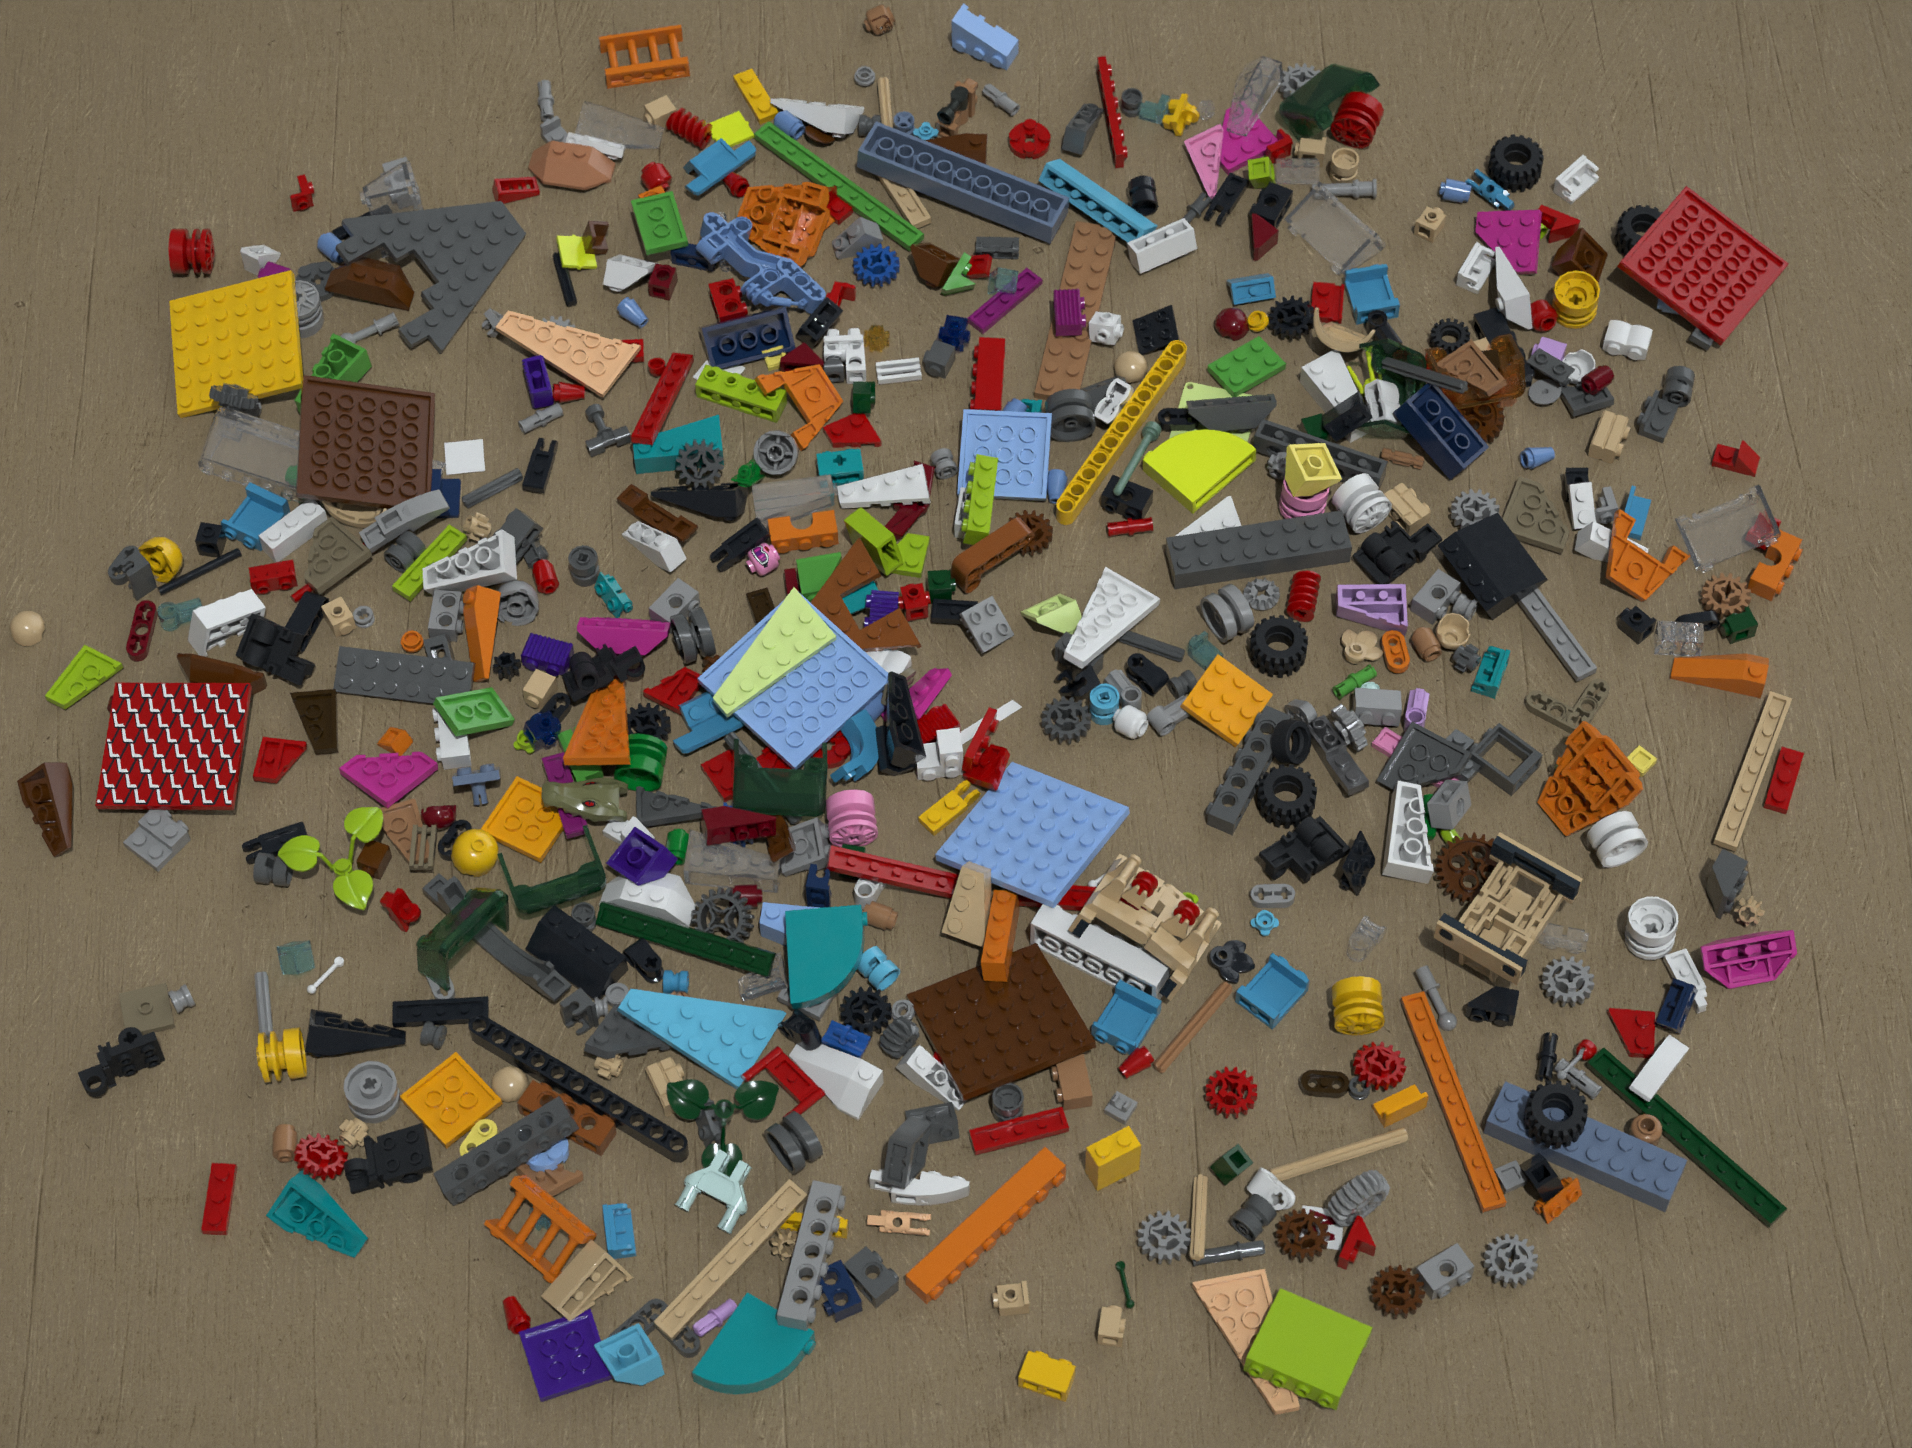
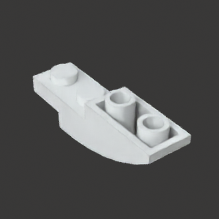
M883 1169L878 1171L872 1170L869 1178L870 1189L891 1193V1202L905 1205L942 1204L967 1197L970 1192V1181H966L959 1176H953L952 1178L942 1176L936 1171H922L920 1180L914 1178L905 1189L882 1182Z

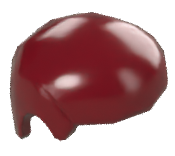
M1238 308L1223 309L1215 318V328L1223 338L1228 336L1233 341H1237L1245 337L1249 331L1247 316Z
M456 805L430 806L426 808V812H424V809H421V821L427 827L436 825L437 830H443L450 827L456 820Z

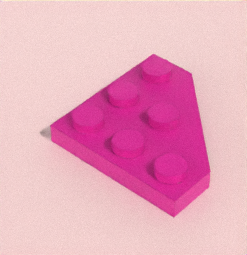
M1244 101L1226 110L1222 126L1224 132L1220 167L1229 175L1230 172L1232 173L1246 166L1248 160L1261 158L1266 155V146L1278 141Z
M1540 210L1477 212L1476 233L1494 252L1495 247H1500L1517 274H1537L1542 212Z
M412 752V755L399 756L398 753L379 754V757L367 758L366 755H356L342 765L339 770L343 777L388 809L437 771L438 764L423 752Z

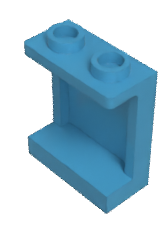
M1376 264L1370 267L1353 268L1345 271L1344 287L1356 325L1367 323L1369 313L1374 310H1381L1386 313L1387 319L1398 318L1400 303L1398 298H1394L1387 276V264Z
M250 482L245 488L247 497L229 521L223 519L220 523L223 525L227 538L231 540L236 539L250 549L255 548L262 551L258 535L289 514L290 509L287 499Z
M1272 953L1269 956L1268 963L1246 987L1242 985L1236 991L1235 1002L1273 1030L1306 994L1309 988V979L1304 972L1291 967L1285 958L1278 957Z
M1119 980L1115 986V994L1099 1020L1097 1022L1094 1021L1092 1024L1091 1035L1101 1043H1108L1114 1046L1120 1053L1130 1055L1136 1047L1139 1048L1159 1016L1162 1001Z

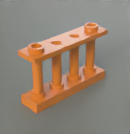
M681 25L599 37L601 53H608L610 68L605 69L607 88L690 76L688 57H680L678 42L683 41ZM669 43L672 59L660 60L657 45ZM649 46L652 62L639 64L636 48ZM628 50L631 65L619 67L616 51Z
M527 1175L514 1176L509 1184L515 1189L516 1195L500 1219L486 1220L484 1225L490 1229V1233L494 1237L506 1242L538 1269L546 1281L552 1284L562 1273L563 1266L576 1246L588 1243L590 1240L593 1241L597 1234ZM524 1199H527L533 1204L534 1209L519 1233L516 1234L508 1227V1224ZM545 1214L551 1219L552 1224L536 1249H534L525 1240L541 1215ZM563 1229L569 1234V1240L554 1264H552L543 1255L558 1231Z

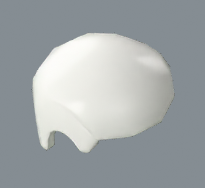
M1583 349L1573 353L1569 352L1562 360L1564 363L1575 368V371L1568 377L1573 384L1582 383V377L1595 369V360L1592 354Z

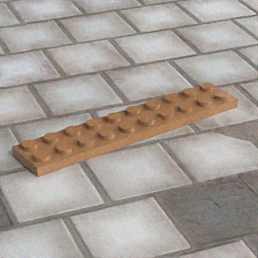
M1080 221L1075 223L1060 289L1071 290L1078 288L1080 290V297H1084L1085 310H1081V315L1086 314V327L1082 328V335L1056 336L1053 314L1034 398L1047 400L1055 392L1065 389L1080 390L1082 387L1092 345L1089 337V322L1095 312L1100 311L1117 235L1103 225Z

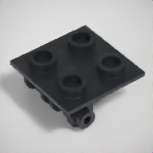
M1172 304L1132 320L1138 350L1141 355L1165 346L1167 347L1171 341L1179 340Z
M1359 831L1342 867L1344 873L1339 881L1340 887L1343 890L1352 888L1356 896L1359 895L1362 887L1365 886L1366 878L1370 869L1374 867L1376 859L1362 831Z

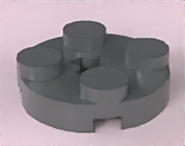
M315 262L301 266L298 269L296 280L306 281L314 285L319 292L321 302L334 296V292L325 291L330 272L335 269L330 262ZM320 279L321 284L316 285L314 281Z

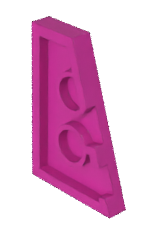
M933 668L929 670L909 689L917 719L921 718L952 676L948 668ZM887 709L881 714L885 722H887Z

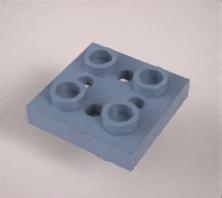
M493 763L480 765V770L474 771L471 770V767L459 768L457 773H454L452 776L453 786L471 785L473 805H480L479 795H481L482 804H486L488 800L485 782L500 779V767H494Z

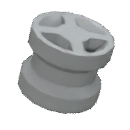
M1461 594L1453 607L1452 613L1460 614L1470 621L1477 610L1479 602L1475 599L1469 600L1466 595Z
M185 984L177 991L171 990L168 992L177 1013H181L183 1008L195 1006L194 1000Z

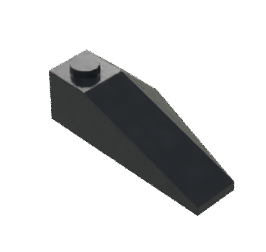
M737 482L721 483V485L713 486L712 488H709V486L704 487L701 484L697 488L695 486L691 487V490H688V486L658 487L651 491V496L714 517H724V520H736L745 511L749 487L739 486Z

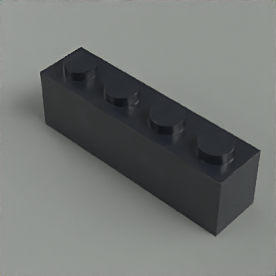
M1497 307L1474 314L1472 329L1478 340L1486 337L1492 350L1498 349L1501 366L1499 373L1507 383L1504 386L1506 393L1530 387L1534 376V369L1526 363L1525 352L1522 347L1518 346L1514 331H1510L1504 314H1501Z

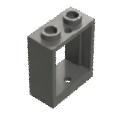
M1500 723L1493 729L1489 728L1485 732L1483 740L1479 744H1473L1469 750L1473 754L1470 759L1481 765L1479 773L1510 796L1540 767L1543 756ZM1497 741L1524 761L1509 777L1482 758Z
M909 1116L890 1136L882 1182L905 1189L925 1167L932 1128L931 1122Z

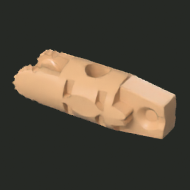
M881 1210V1216L868 1215L867 1225L880 1226L879 1232L929 1236L930 1230L926 1228L914 1229L911 1228L912 1219H919L921 1221L931 1220V1214ZM897 1218L902 1219V1225L900 1227L895 1226V1220Z

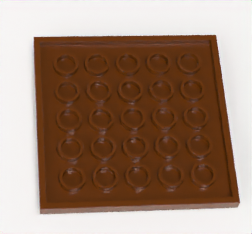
M303 375L296 497L390 509L406 500L431 492L435 393Z
M1037 943L1012 952L1007 982L984 981L982 967L979 965L906 995L907 1000L913 1004L915 1016L963 1101L1096 1048L1093 1036Z

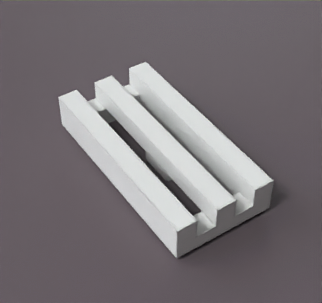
M919 357L876 362L878 384L922 380Z

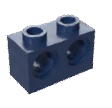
M839 1260L828 1265L826 1277H821L819 1284L822 1285L821 1295L825 1301L822 1305L827 1316L832 1315L835 1323L863 1311L862 1300L842 1261ZM828 1279H834L837 1281L833 1285H828L825 1283V1281ZM838 1300L847 1301L843 1306L835 1304Z

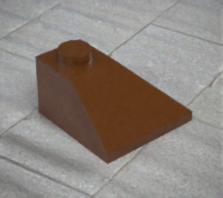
M1582 227L1557 250L1551 267L1560 276L1570 271H1583L1592 275L1599 283L1608 253Z
M930 242L916 243L910 247L919 276L926 280L925 283L934 288L944 286L960 258Z

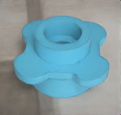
M923 122L921 127L913 130V135L922 140L934 139V137L938 136V130L932 128L929 122Z
M1262 910L1257 914L1256 918L1251 920V926L1257 928L1262 936H1268L1273 928L1279 926V920L1274 918L1271 912Z

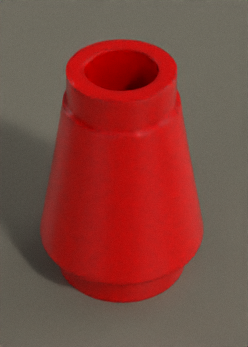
M731 172L722 179L733 196L743 197L746 194L747 188L750 187L748 180L735 172Z
M564 382L553 384L554 401L564 403L585 398L584 386Z
M1145 1046L1136 1047L1118 1067V1070L1127 1079L1151 1067V1063L1155 1060Z
M515 1296L505 1298L502 1304L508 1330L512 1331L513 1334H519L520 1331L529 1329L531 1318Z

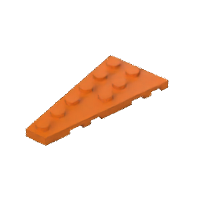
M617 675L613 676L614 680L606 687L598 688L591 692L563 756L565 765H630L625 681L621 682Z

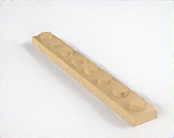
M1770 691L1713 844L1736 852L1792 698Z
M789 1179L654 1321V1325L673 1341L808 1198V1195Z

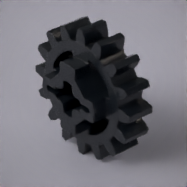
M1291 295L1290 300L1283 297L1282 303L1275 301V307H1270V314H1268L1270 329H1274L1275 335L1281 333V339H1284L1286 336H1289L1290 340H1293V336L1301 339L1302 333L1308 335V329L1314 328V307H1310L1309 301L1303 303L1302 297L1298 298V300H1295L1294 295Z
M649 702L646 707L639 703L636 710L630 707V714L627 713L628 735L634 734L631 730V727H633L634 731H636L635 734L651 735L660 740L669 739L668 733L671 732V722L665 709L660 711L659 705L651 708Z
M861 986L858 993L853 990L850 991V998L844 996V1004H840V1012H842L840 1013V1019L844 1021L845 1026L847 1024L851 1025L852 1029L863 1034L868 1033L871 1037H873V1031L875 1030L879 1034L882 1033L881 1026L888 1027V1020L892 1018V1013L890 1012L892 1010L891 1003H887V995L881 997L880 989L874 993L871 986L868 987L867 991H864Z

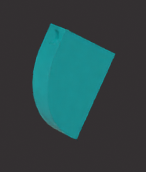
M861 905L785 911L790 1002L793 1009L811 1007L830 999L841 991L855 974L864 950V926H868V914L863 912Z
M747 1292L692 1371L693 1381L707 1389L725 1394H748L767 1389L785 1379L796 1369L806 1354L810 1355L816 1346L815 1333L809 1328L805 1331L778 1325V1310Z

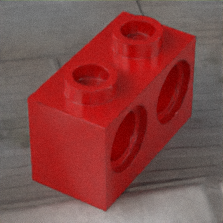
M734 278L708 284L709 297L718 322L748 315L746 303H742L740 299L742 298L740 285L736 286Z

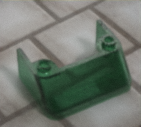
M1388 338L1359 344L1360 349L1372 353V368L1382 375V380L1394 383L1399 391L1398 404L1400 406L1426 385L1425 382L1384 370L1381 363L1383 359L1390 357L1427 369V362L1422 353ZM1385 419L1372 422L1370 420V422H1366L1357 428L1375 437L1414 439L1403 424L1397 425Z
M734 739L732 756V808L766 815L811 817L822 815L825 812L827 743H822L821 758L814 757L806 760L803 770L759 768L755 757L749 754H739V739Z
M587 825L583 826L585 844L592 861L580 866L578 872L532 887L528 885L514 887L502 853L497 854L501 874L509 896L520 913L531 914L598 892L605 887L607 882L606 874Z
M480 887L470 889L464 896V899L428 934L422 935L418 939L416 944L418 971L447 991L450 988L449 961L490 921L503 931H509L508 895L500 889Z

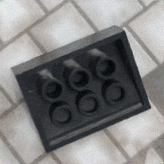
M1495 513L1454 532L1438 544V547L1492 620L1548 581L1499 513Z

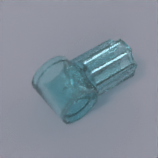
M196 598L178 604L172 602L161 604L157 611L162 629L174 631L180 624L191 621L193 610L202 606L200 599Z

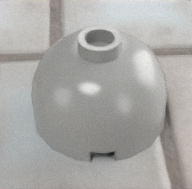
M780 430L769 431L763 434L756 441L754 447L756 463L764 472L772 475L783 474L791 470L796 464L799 455L795 439L788 433Z
M514 580L503 584L498 589L501 592L498 610L500 621L505 623L506 620L512 622L514 626H521L535 619L539 609V598L537 592L530 584Z

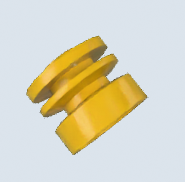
M1570 271L1560 276L1556 281L1552 307L1557 311V322L1560 325L1572 329L1583 328L1592 323L1596 317L1600 287L1598 281L1592 275L1583 271Z
M1364 976L1349 977L1336 982L1332 986V1005L1335 1007L1333 1012L1335 1018L1334 1027L1338 1032L1347 1035H1365L1376 1032L1384 1026V1008L1381 1005L1383 999L1382 987L1378 980Z
M300 1027L284 1029L282 1041H278L275 1031H270L269 1043L265 1032L258 1033V1045L256 1047L257 1062L265 1083L272 1082V1071H274L276 1080L281 1081L283 1069L287 1070L290 1079L307 1077L306 1054Z

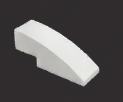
M1668 1035L1635 1078L1629 1089L1650 1102L1682 1061L1689 1048L1671 1035Z

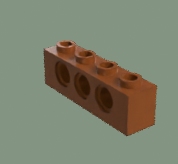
M532 1080L517 1102L519 1113L527 1116L560 1096L571 1114H573L579 1129L566 1138L602 1156L617 1134L614 1121L607 1115H598L586 1104L579 1105L565 1093L559 1094L553 1091L548 1084ZM586 1125H594L592 1129H584Z

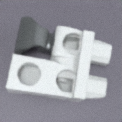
M850 328L848 335H839V330L828 329L827 336H824V372L831 382H844V366L842 362H846L847 384L866 382L864 342L859 328ZM838 374L839 377L830 378L829 375Z

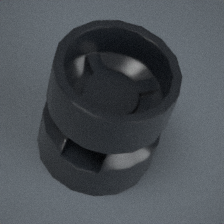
M1137 176L1131 179L1128 183L1131 208L1143 216L1155 213L1158 210V199L1154 179L1149 176Z

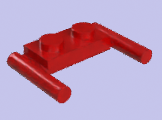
M779 1046L741 1075L742 1079L748 1082L766 1068L767 1073L799 1103L786 1115L792 1111H796L801 1115L825 1096L823 1089L818 1087L784 1054Z

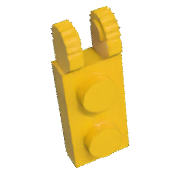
M964 780L957 785L955 790H951L918 817V821L935 836L968 810V807L979 798L981 793L975 789L963 800L960 796L971 785L968 780Z

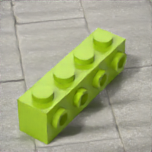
M705 365L695 384L697 398L774 423L778 422L787 405L786 390L779 387L765 396L755 380L743 377L738 373L724 371L716 366Z
M976 454L974 462L969 464L968 475H971V480L967 481L965 492L969 496L968 500L965 499L963 513H966V519L963 518L961 532H964L963 543L974 545L989 535L998 458Z

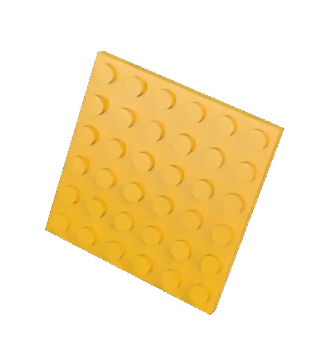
M291 270L169 301L177 414L180 418L224 408L218 405L219 401H214V399L209 397L210 389L213 385L223 386V383L237 384L249 389V393L258 396V399L301 389L303 378L295 276Z

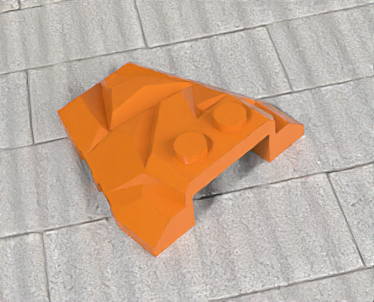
M802 182V185L788 183L779 187H774L773 185L748 187L737 217H746L752 222L749 236L752 242L756 243L765 252L789 258L801 267L806 263L808 257H813L816 254L829 219L830 210L826 208L829 201V188L811 182Z
M1582 721L1565 742L1567 747L1563 756L1558 757L1556 761L1558 766L1554 775L1549 776L1537 802L1565 836H1570L1628 806L1643 790L1642 782L1639 779L1640 772L1610 737L1601 735L1594 726L1586 721Z

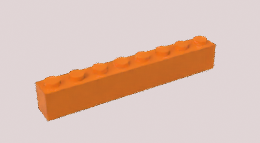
M1044 1147L905 1275L906 1285L926 1304L932 1299H938L944 1292V1288L949 1283H955L967 1266L970 1268L975 1265L980 1254L985 1250H991L1002 1234L1007 1235L1019 1218L1024 1219L1030 1213L1031 1207L1034 1204L1044 1201L1054 1186L1058 1187L1064 1182L1066 1178V1165Z

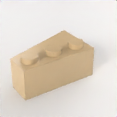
M970 861L961 867L942 933L984 947L991 908L990 899H992L991 869Z
M590 1240L541 1297L567 1320L571 1321L595 1304L594 1301L605 1293L609 1295L614 1291L613 1287L624 1280L628 1282L633 1277L605 1250Z

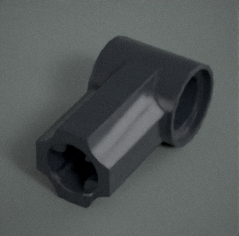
M1381 310L1370 312L1366 325L1367 334L1374 329L1376 332L1373 338L1376 339L1386 354H1392L1394 349L1402 346L1403 342L1387 322L1386 313Z

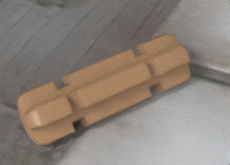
M1383 448L1381 453V459L1388 462L1392 460V463L1409 467L1413 465V468L1422 469L1424 464L1423 456L1416 455L1414 457L1411 453L1397 450L1392 452V449Z

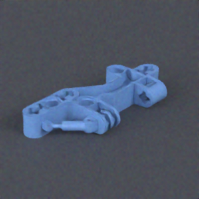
M709 212L704 215L700 229L702 239L698 242L696 250L710 264H715L725 259L741 275L749 277L750 279L743 284L740 292L746 294L749 300L752 299L754 305L760 303L766 307L771 305L790 307L793 305L812 314L823 302L826 296L824 289L793 260L758 251L748 243L752 229V222L748 218L737 217L727 223L717 213ZM784 291L794 301H791L790 298L774 297L773 295Z

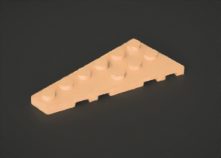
M509 310L496 325V331L536 356L542 355L545 362L604 398L641 349V345L623 343L619 339H608L601 337L600 334L570 326H559L551 321L536 320L532 316Z
M1265 1269L1192 1282L1193 1289L1243 1367L1246 1357L1273 1304ZM1249 1374L1274 1415L1300 1409L1295 1392L1276 1387L1272 1382L1253 1377Z

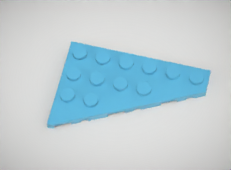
M630 989L617 1008L618 1012L736 1090L744 1081L741 1075L755 1064L778 1028V1023L787 1014L781 1010Z

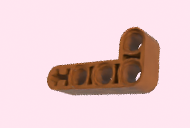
M1020 517L1012 519L960 553L952 562L951 578H955V582L965 593H971L979 586L981 574L1026 546L1033 539L1034 532Z

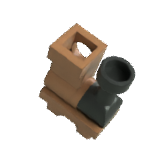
M967 78L964 83L957 81L954 84V90H951V102L947 107H942L937 113L936 129L939 136L958 135L959 127L967 123L969 117L972 118L975 115V104L978 102V97L975 94L978 88L976 81Z

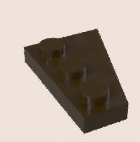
M336 689L290 693L314 753H338Z

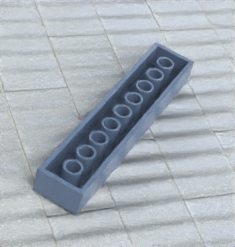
M875 122L858 150V168L1050 244L1068 214L1070 198L879 122Z

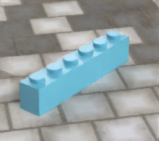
M1061 159L1045 164L1038 180L1052 191L1069 197L1071 204L1126 242L1156 230V224Z

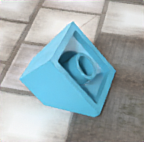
M639 1323L594 1344V1348L615 1381L644 1385L665 1375L660 1356Z

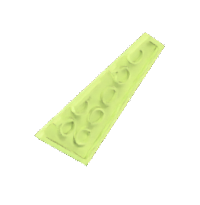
M793 587L713 696V702L727 718L836 640V635L795 587Z

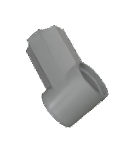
M1115 669L1109 672L1108 676L1104 679V683L1110 684L1118 690L1121 709L1124 706L1131 705L1141 710V690L1137 686L1132 685L1122 670Z
M1186 696L1179 697L1165 707L1157 706L1148 713V722L1160 736L1169 734L1177 723L1190 716L1189 713L1180 707Z

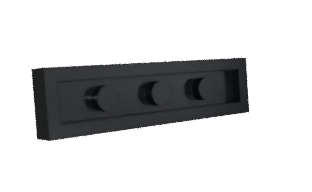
M488 996L395 1001L392 1006L393 1027L424 1026L427 1021L433 1022L434 1025L468 1023L475 1015H484L489 1018Z

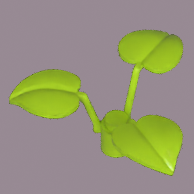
M361 807L347 814L344 820V828L347 833L352 835L347 859L341 858L332 864L322 853L318 852L320 849L319 841L307 835L297 836L286 842L279 850L278 857L289 868L298 872L312 869L317 864V857L321 858L329 866L330 870L335 873L336 879L333 882L335 895L345 904L359 910H365L373 890V880L367 872L353 870L354 844L356 838L361 842L368 843L379 835L383 826L382 810L378 807Z

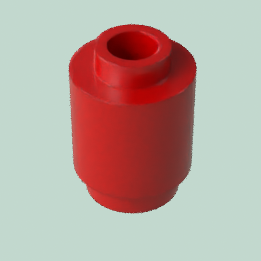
M546 559L539 560L533 564L532 574L538 591L545 594L553 593L559 586L553 564Z

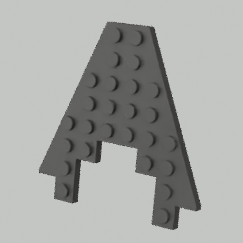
M496 201L346 218L342 220L341 225L351 237L337 244L335 250L347 266L381 247L385 248L395 263L414 253L436 282V284L421 292V297L431 310L400 327L398 333L410 349L429 339L438 353L441 354L524 240L526 232L503 202Z

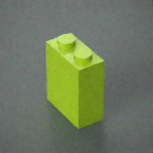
M862 507L844 519L852 544L860 538L876 567L886 576L904 563L894 534Z

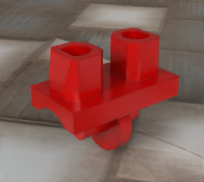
M397 888L394 893L385 892L380 900L381 905L389 911L390 919L397 923L401 931L407 932L410 922H416L421 914L419 906L412 903L401 888Z

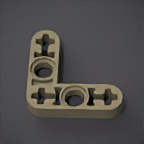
M1603 679L1593 680L1574 708L1541 691L1530 692L1527 695L1525 705L1530 713L1571 734L1580 725H1573L1579 719V715L1582 717L1581 723L1582 721H1586L1589 724L1592 722L1606 701L1610 687ZM1598 688L1603 689L1597 694L1596 698L1593 697L1595 690H1598ZM1536 700H1539V701H1540V703H1537L1536 705H1534V704L1532 703V702H1535ZM1584 703H1590L1591 705H1593L1594 709L1591 711H1586L1581 707V705ZM1552 709H1559L1563 715L1555 717L1551 715L1550 711Z

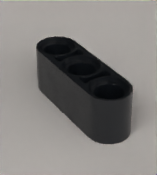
M306 591L285 626V628L292 630V632L304 635L298 652L303 653L324 617L321 606L328 603L329 598Z

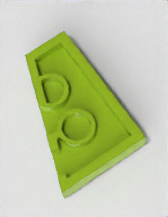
M84 644L46 693L45 698L47 701L66 710L123 669V665Z

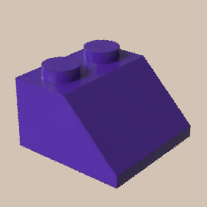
M634 827L606 864L639 886L664 878L678 859L664 845L637 827Z

